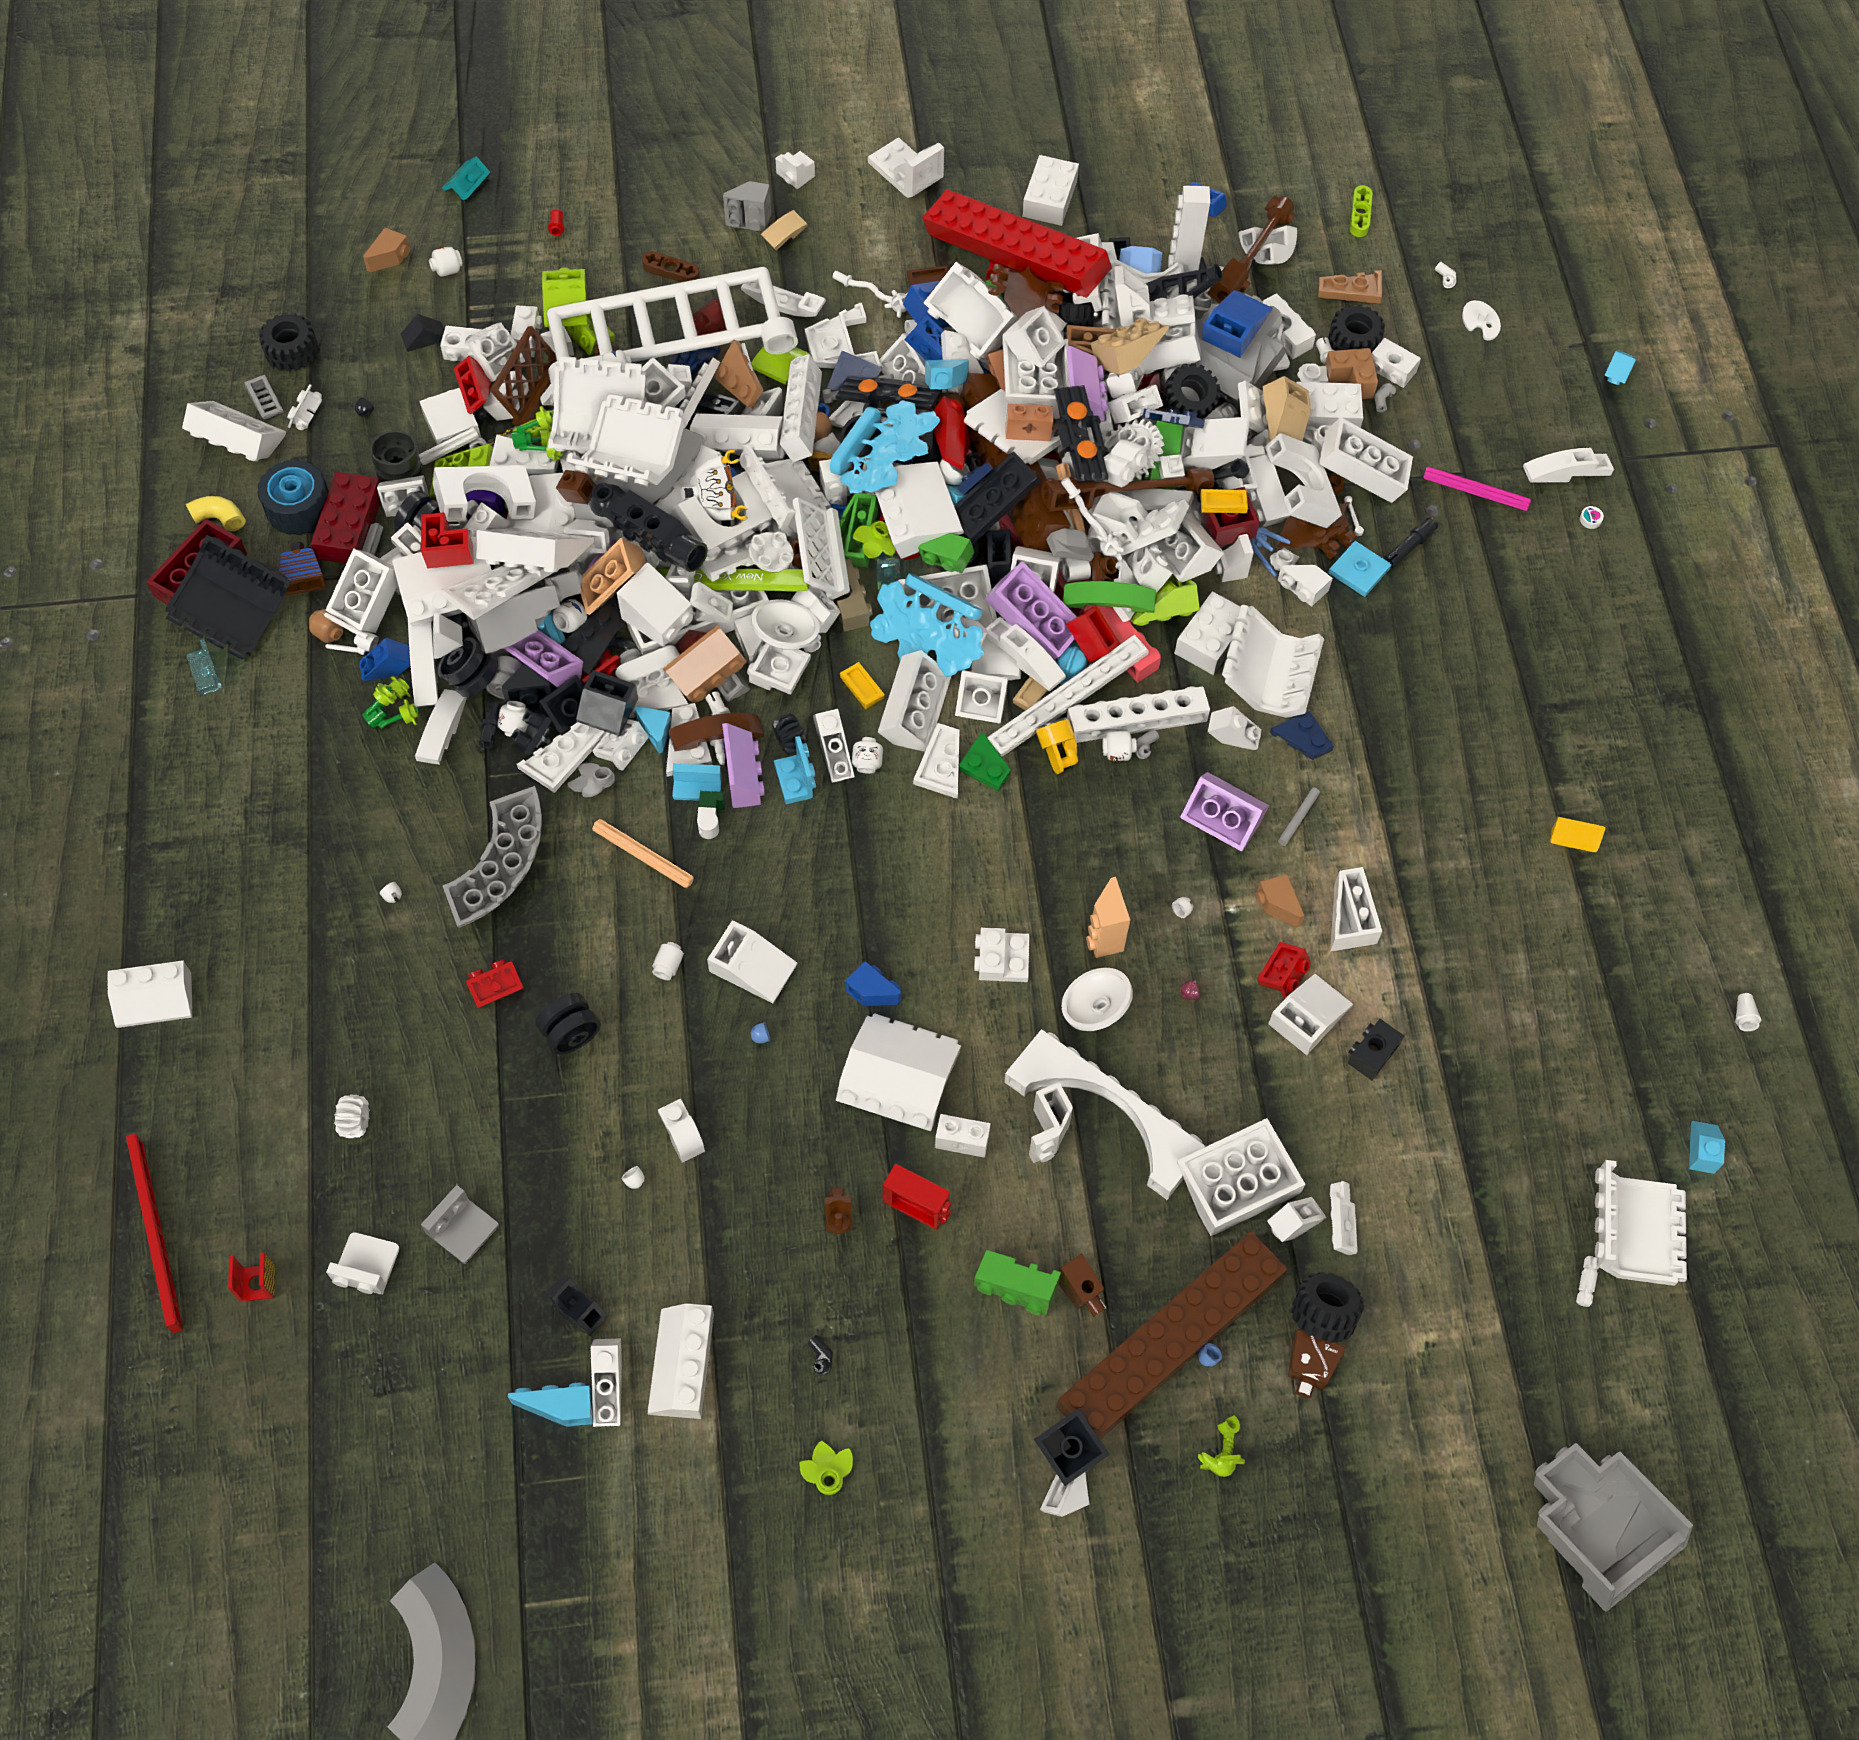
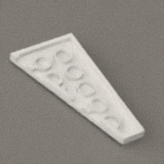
M712 358L709 364L704 363L679 407V409H683L682 418L686 420L684 428L687 426L720 364L715 358Z
M519 564V567H507L504 565L442 588V593L445 599L475 620L554 572H545L544 567L539 566L537 570L524 569L523 564Z

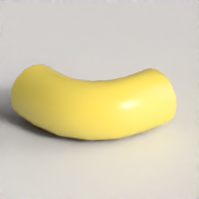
M206 496L186 504L196 524L205 519L217 518L221 521L224 528L231 532L239 530L246 522L239 508L232 501L220 496Z

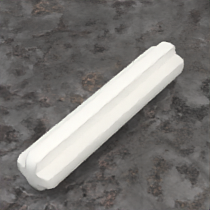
M473 427L419 454L420 462L426 465L478 439L480 436L477 429Z

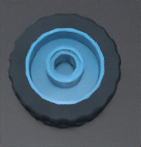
M287 460L277 463L262 475L257 487L259 500L272 527L289 535H302L316 529L329 490L322 472L315 465L300 460Z

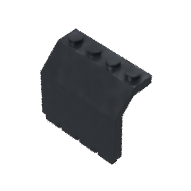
M206 535L191 568L166 607L165 611L169 612L166 619L180 627L186 621L188 624L185 630L200 638H203L204 634L208 633L209 636L206 641L221 649H224L226 644L230 645L228 653L243 660L246 654L248 656L252 654L283 600L291 581L282 573L273 572L268 569L262 562L246 557L242 551L226 546L220 539Z

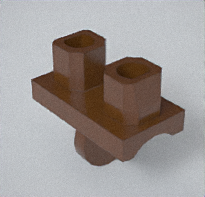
M845 1188L829 1189L830 1197H825L826 1231H831L834 1234H843L848 1230H852L851 1196H845Z

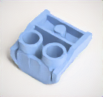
M1130 246L1121 249L1119 261L1145 274L1158 273L1161 271L1162 252L1149 247Z

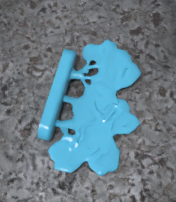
M902 400L899 404L887 407L886 414L888 418L880 423V411L876 408L867 407L833 454L830 461L831 473L841 476V483L849 486L850 493H860L863 490L873 492L882 487L895 485L898 472L892 463L896 460H910L915 455L928 454L927 443L920 440L919 436L931 432L938 425L940 419L936 416V413L931 411L922 412L917 415L915 404ZM888 423L893 424V426L891 427L885 425H887ZM877 428L882 432L873 440H869ZM866 444L873 447L869 455L861 458L857 457ZM860 462L867 465V470L863 471L859 467L861 466ZM852 463H854V470L847 472ZM855 470H858L860 473L855 474L854 472Z
M908 573L905 584L916 590L914 595L907 596L901 583L898 581L891 582L889 585H882L877 600L883 609V614H878L870 621L871 635L875 640L884 643L898 639L900 644L897 654L900 661L903 655L919 650L928 654L929 650H935L938 667L944 676L949 677L955 675L958 671L970 668L973 660L980 659L981 655L984 654L980 645L983 637L982 629L978 626L965 628L960 620V617L963 615L973 620H979L983 613L982 609L911 573ZM921 593L935 600L932 608H921L919 606V596ZM908 601H912L910 607L906 606ZM940 604L954 610L952 620L942 622L937 619L936 612ZM948 624H951L950 629H946ZM954 624H957L956 628L960 630L959 638L954 637ZM963 631L967 632L966 637H963Z

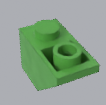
M952 533L922 543L918 547L922 560L925 563L941 566L949 572L963 573L974 554L970 539Z

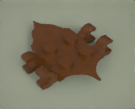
M994 264L993 272L999 274L991 273L990 281L992 285L997 287L989 286L988 293L993 296L1004 293V301L1008 303L1011 311L1019 319L1026 312L1042 306H1047L1052 313L1059 312V306L1054 305V303L1062 304L1063 297L1060 296L1061 293L1055 291L1063 292V283L1053 282L1050 279L1045 283L1031 273L1030 267H1027L1023 272L1012 273L1009 272V268Z
M1350 502L1338 504L1342 515L1328 528L1293 516L1285 519L1286 524L1281 531V536L1290 540L1291 543L1286 544L1280 541L1277 547H1313L1315 550L1321 548L1326 556L1332 559L1338 554L1336 550L1340 548L1338 542L1335 541L1336 539L1347 549L1352 545V540L1356 538V534L1352 530H1347L1349 523L1345 517V509Z

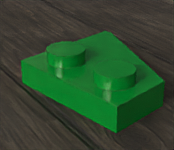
M983 733L979 735L958 766L959 771L998 792L1011 772V769Z

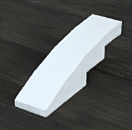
M408 620L414 704L416 708L435 706L439 697L437 688V660L434 659L433 623L431 621L412 627Z
M444 689L421 737L415 755L416 761L440 765L444 749H448L452 734H456L467 697H462L457 691Z

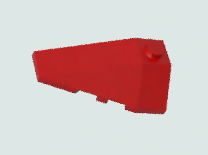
M944 396L933 410L940 419V422L933 430L943 460L962 470L970 446L967 424L964 423L965 414L963 406L959 401L953 398L950 400Z

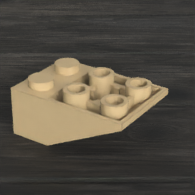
M1146 318L1137 319L1130 326H1122L1117 328L1116 332L1099 336V340L1091 343L1093 356L1097 357L1098 365H1103L1104 370L1121 375L1142 363L1169 330V326L1160 324L1158 321H1148Z
M1285 376L1262 386L1263 402L1267 414L1265 419L1269 428V442L1279 433L1303 441L1311 413L1309 391Z

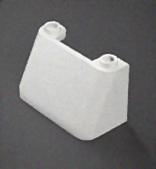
M955 262L924 301V304L929 308L927 312L935 319L939 317L944 319L958 333L965 335L971 348L969 352L979 360L981 357L986 359L988 354L995 352L1003 345V334L1019 318L999 295L993 296L988 293L989 286L970 269Z

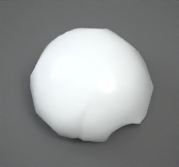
M943 458L939 464L945 482L953 486H960L963 483L961 479L970 472L966 464H964L961 470L944 461Z

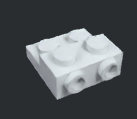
M767 643L765 645L761 644L757 653L758 658L755 662L750 663L747 670L749 682L769 691L773 687L791 695L811 659V654L799 649L784 650Z
M981 928V934H976L975 949H980V957L975 956L974 971H979V980L1028 982L1029 934L1005 933V929Z

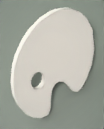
M1475 300L1468 302L1464 306L1462 319L1468 331L1481 328L1483 338L1487 341L1493 340L1498 336L1501 327L1500 319L1493 308L1484 302Z

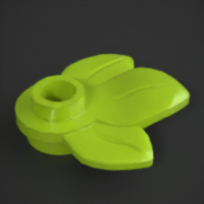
M876 521L870 526H860L853 534V539L863 543V552L868 558H877L882 552L889 556H893L896 549L890 538L888 527L883 521Z
M820 1441L814 1449L812 1460H805L799 1463L800 1472L807 1482L816 1484L821 1493L834 1495L840 1491L843 1485V1478L852 1470V1452L848 1448L835 1454L830 1446ZM826 1478H833L834 1484L832 1486L825 1485L824 1481Z

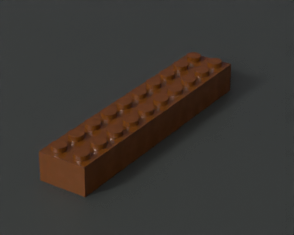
M969 374L960 393V397L965 403L963 410L965 417L968 410L1000 390L992 374ZM967 425L970 439L977 452L981 454L983 464L989 462L995 469L1010 455L994 445V442H990L979 434L978 430L975 431ZM1038 461L1031 465L1026 463L1041 482L1008 511V515L1025 548L1052 553L1046 540L1050 533L1063 528L1069 529L1071 525L1063 510L1049 511L1044 504L1041 496V487L1047 478Z
M1250 1231L1058 1399L1056 1407L1065 1417L1079 1408L1101 1440L1192 1360L1203 1346L1211 1343L1284 1278L1288 1269Z

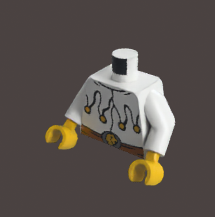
M735 450L727 451L724 457L720 455L706 460L696 469L695 476L690 478V486L681 487L680 490L683 501L696 496L709 517L715 521L734 520L735 517L741 521L748 519L747 516H739L741 510L748 509L743 505L737 507L730 465L726 466V463H738L739 459L734 461L729 459L731 453L737 452Z

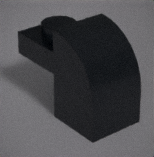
M565 1275L546 1293V1296L555 1304L554 1307L573 1325L589 1336L608 1317L593 1299L583 1294L573 1281Z

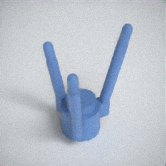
M1265 527L1258 528L1256 538L1249 539L1252 549L1273 577H1277V573L1257 547L1264 546L1269 551H1273V547L1266 542V535L1286 544H1290L1291 541L1268 531Z

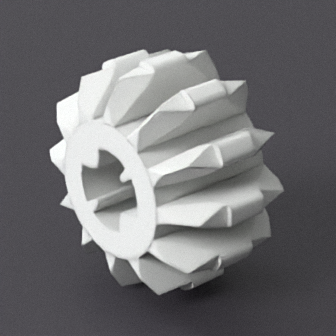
M344 1095V1097L339 1099L336 1113L334 1114V1124L336 1125L335 1130L340 1136L360 1138L365 1134L368 1120L370 1119L369 1103L365 1097Z

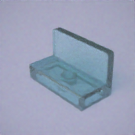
M204 638L200 639L201 650L186 654L200 696L223 688L211 651Z

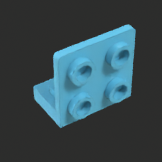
M800 736L795 737L796 755L774 760L785 804L813 798L812 789L816 788L814 767L808 760V747L806 743L802 744Z

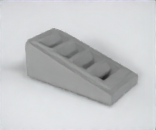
M265 375L244 382L245 388L263 420L284 413ZM265 388V390L260 391V392H258V393H255V392H254V391H257V390H259V389ZM266 394L269 395V396H267V397H264V398H261V399L258 400V397H260V396H263V395H266ZM272 400L271 403L261 406L262 403ZM273 406L276 407V409L268 411L266 413L264 412L265 409L271 408Z

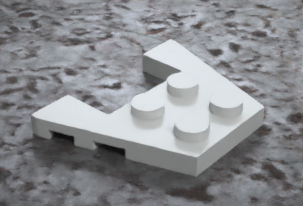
M862 303L856 304L855 308L849 311L845 309L839 312V316L831 320L827 318L805 329V337L810 355L819 368L834 369L842 350L854 355L846 326L866 323V315ZM877 351L854 355L881 367Z

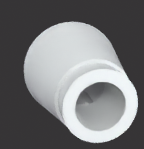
M1749 993L1740 994L1737 1001L1735 1022L1739 1029L1743 1031L1756 1030L1761 1022L1753 995Z

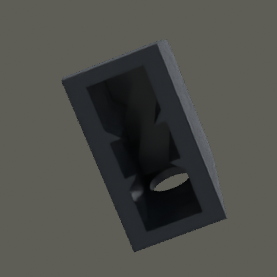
M1010 530L987 531L988 570L990 582L998 583L1011 571ZM1003 547V554H997L995 549Z

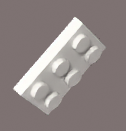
M1247 381L1238 383L1241 417H1249V428L1257 433L1269 429L1265 419L1267 414L1263 402V391Z

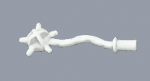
M838 271L833 273V279L843 283L845 287L849 285L852 287H866L874 292L879 299L890 302L885 304V308H893L897 312L898 318L901 317L902 312L907 311L903 305L907 293H897L893 290V297L887 296L880 292L872 283L854 281L851 275L846 276Z
M1068 477L1063 479L1061 484L1069 493V498L1075 499L1083 517L1098 531L1097 538L1101 541L1100 548L1105 556H1115L1121 561L1120 553H1123L1124 549L1119 539L1112 537L1111 534L1107 535L1099 522L1089 514L1082 497L1079 495L1081 490L1077 489Z

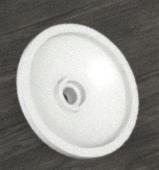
M769 600L763 602L754 609L751 617V626L756 635L765 643L784 650H797L811 645L817 639L820 630L818 619L808 608L788 600Z
M1098 968L1088 971L1074 980L1066 990L1062 999V1013L1067 1022L1076 1029L1083 1031L1103 1029L1119 1020L1129 1008L1133 996L1132 985L1124 973L1113 968Z

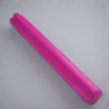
M1427 467L1424 473V479L1524 511H1527L1531 502L1530 498L1432 467Z

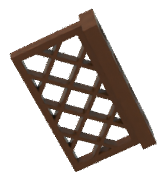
M533 326L526 328L490 389V392L512 415L513 419L511 422L515 426H520L536 419V413L540 411V406H543L540 397L551 384L548 369L557 361L555 352ZM530 336L534 339L535 348H530ZM521 351H524L526 364H520ZM530 351H535L537 364H532ZM542 351L549 357L546 363H543ZM512 367H515L516 380H511L510 370ZM521 367H526L527 380H522ZM532 367H537L538 376L536 379L533 378ZM528 382L529 392L527 395H524L523 383ZM502 383H505L507 396H504L499 391ZM511 383H517L518 396H513ZM513 399H519L520 408L518 411L514 408Z

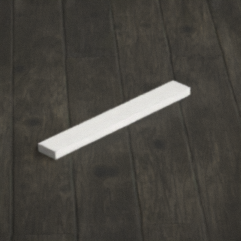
M1133 635L1110 653L1104 655L987 737L999 755L1003 757L1036 734L1037 727L1059 718L1068 711V708L1077 705L1147 656L1149 650Z

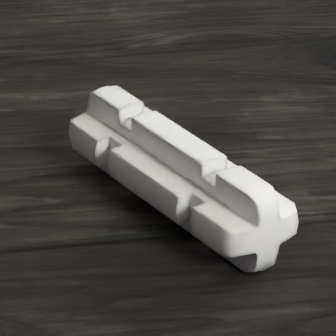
M1587 1256L1584 1260V1271H1582L1579 1285L1580 1292L1576 1300L1578 1305L1589 1307L1592 1304V1293L1595 1290L1599 1259L1593 1256Z

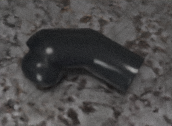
M815 1335L807 1343L816 1353L813 1369L817 1374H826L832 1367L833 1352L818 1335Z

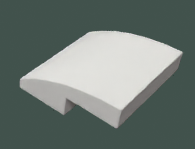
M985 637L981 645L984 654L981 655L980 659L973 660L972 672L1008 678V681L1021 679V669L1017 667L1016 660Z

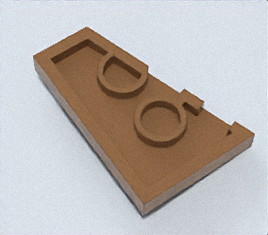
M1382 270L1375 271L1371 275H1365L1364 272L1356 273L1354 277H1346L1345 275L1319 277L1318 297L1380 304L1382 299Z
M733 340L714 378L743 404L753 409L763 392V388L755 372L750 369L748 365L749 360L742 353L740 342Z

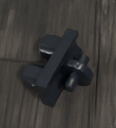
M527 710L522 719L525 723L529 724L526 731L523 732L517 728L510 736L518 748L524 753L531 755L534 748L539 749L543 742L551 744L552 740L547 736L551 731L548 726L552 719L539 710L537 712Z

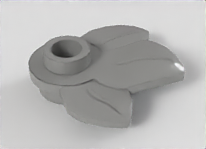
M583 763L578 766L581 776L568 782V787L573 791L582 792L583 797H592L598 795L603 788L610 787L615 782V776L607 767H600L594 763Z

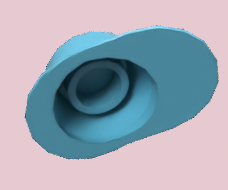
M1073 641L1061 656L1054 660L1066 675V678L1059 683L1061 685L1092 665V662L1089 663L1076 641Z

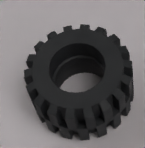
M1060 295L1063 297L1062 304L1054 303V305L1059 306V312L1055 314L1067 323L1062 330L1064 333L1067 325L1094 327L1095 311L1092 302L1074 304L1073 295Z
M1353 304L1349 305L1348 308L1342 307L1341 311H1337L1335 316H1333L1328 335L1332 350L1370 348L1372 353L1381 343L1384 335L1385 323H1383V318L1378 316L1377 311H1372L1368 306L1365 308L1362 307L1363 305L1358 304V306H1354Z
M282 313L280 316L277 314L273 319L269 318L266 321L267 324L262 325V331H259V340L265 357L272 367H277L281 371L283 369L286 371L295 369L297 371L300 370V367L305 368L309 362L312 363L315 360L314 356L318 354L317 349H319V345L310 321L305 319L304 316H297L296 313H291L290 315Z
M1191 363L1190 366L1183 364L1181 368L1177 367L1162 387L1161 391L1163 392L1160 395L1161 400H1164L1162 407L1167 408V410L1180 411L1182 415L1184 411L1197 413L1196 418H1206L1215 408L1221 393L1218 392L1220 384H1216L1217 377H1212V371L1204 370L1205 366L1203 365L1196 367V363ZM1181 387L1193 389L1198 394L1200 401L1187 399L1182 393Z
M1312 1273L1305 1277L1299 1286L1291 1308L1292 1318L1295 1322H1298L1297 1326L1300 1329H1304L1307 1335H1312L1317 1340L1321 1341L1322 1339L1329 1343H1332V1341L1342 1342L1343 1339L1347 1340L1353 1335L1364 1310V1299L1360 1296L1361 1292L1354 1288V1284L1347 1282L1345 1278L1335 1276L1333 1273Z

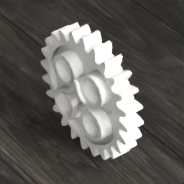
M1134 419L1132 424L1126 422L1124 427L1119 424L1117 431L1110 430L1112 434L1110 437L1104 436L1106 440L1104 444L1108 448L1109 454L1114 446L1123 439L1146 448L1147 463L1134 474V478L1137 477L1138 480H1141V474H1149L1147 469L1155 468L1154 461H1160L1161 459L1158 455L1164 452L1161 449L1164 446V442L1162 441L1163 436L1150 421L1146 423L1144 419L1140 423L1137 419Z

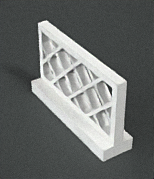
M798 497L793 499L805 583L826 591L827 598L831 600L850 592L838 511L833 508L825 511Z

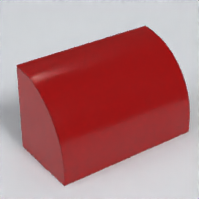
M1097 605L1081 613L1066 624L1089 663L1110 653L1120 645Z

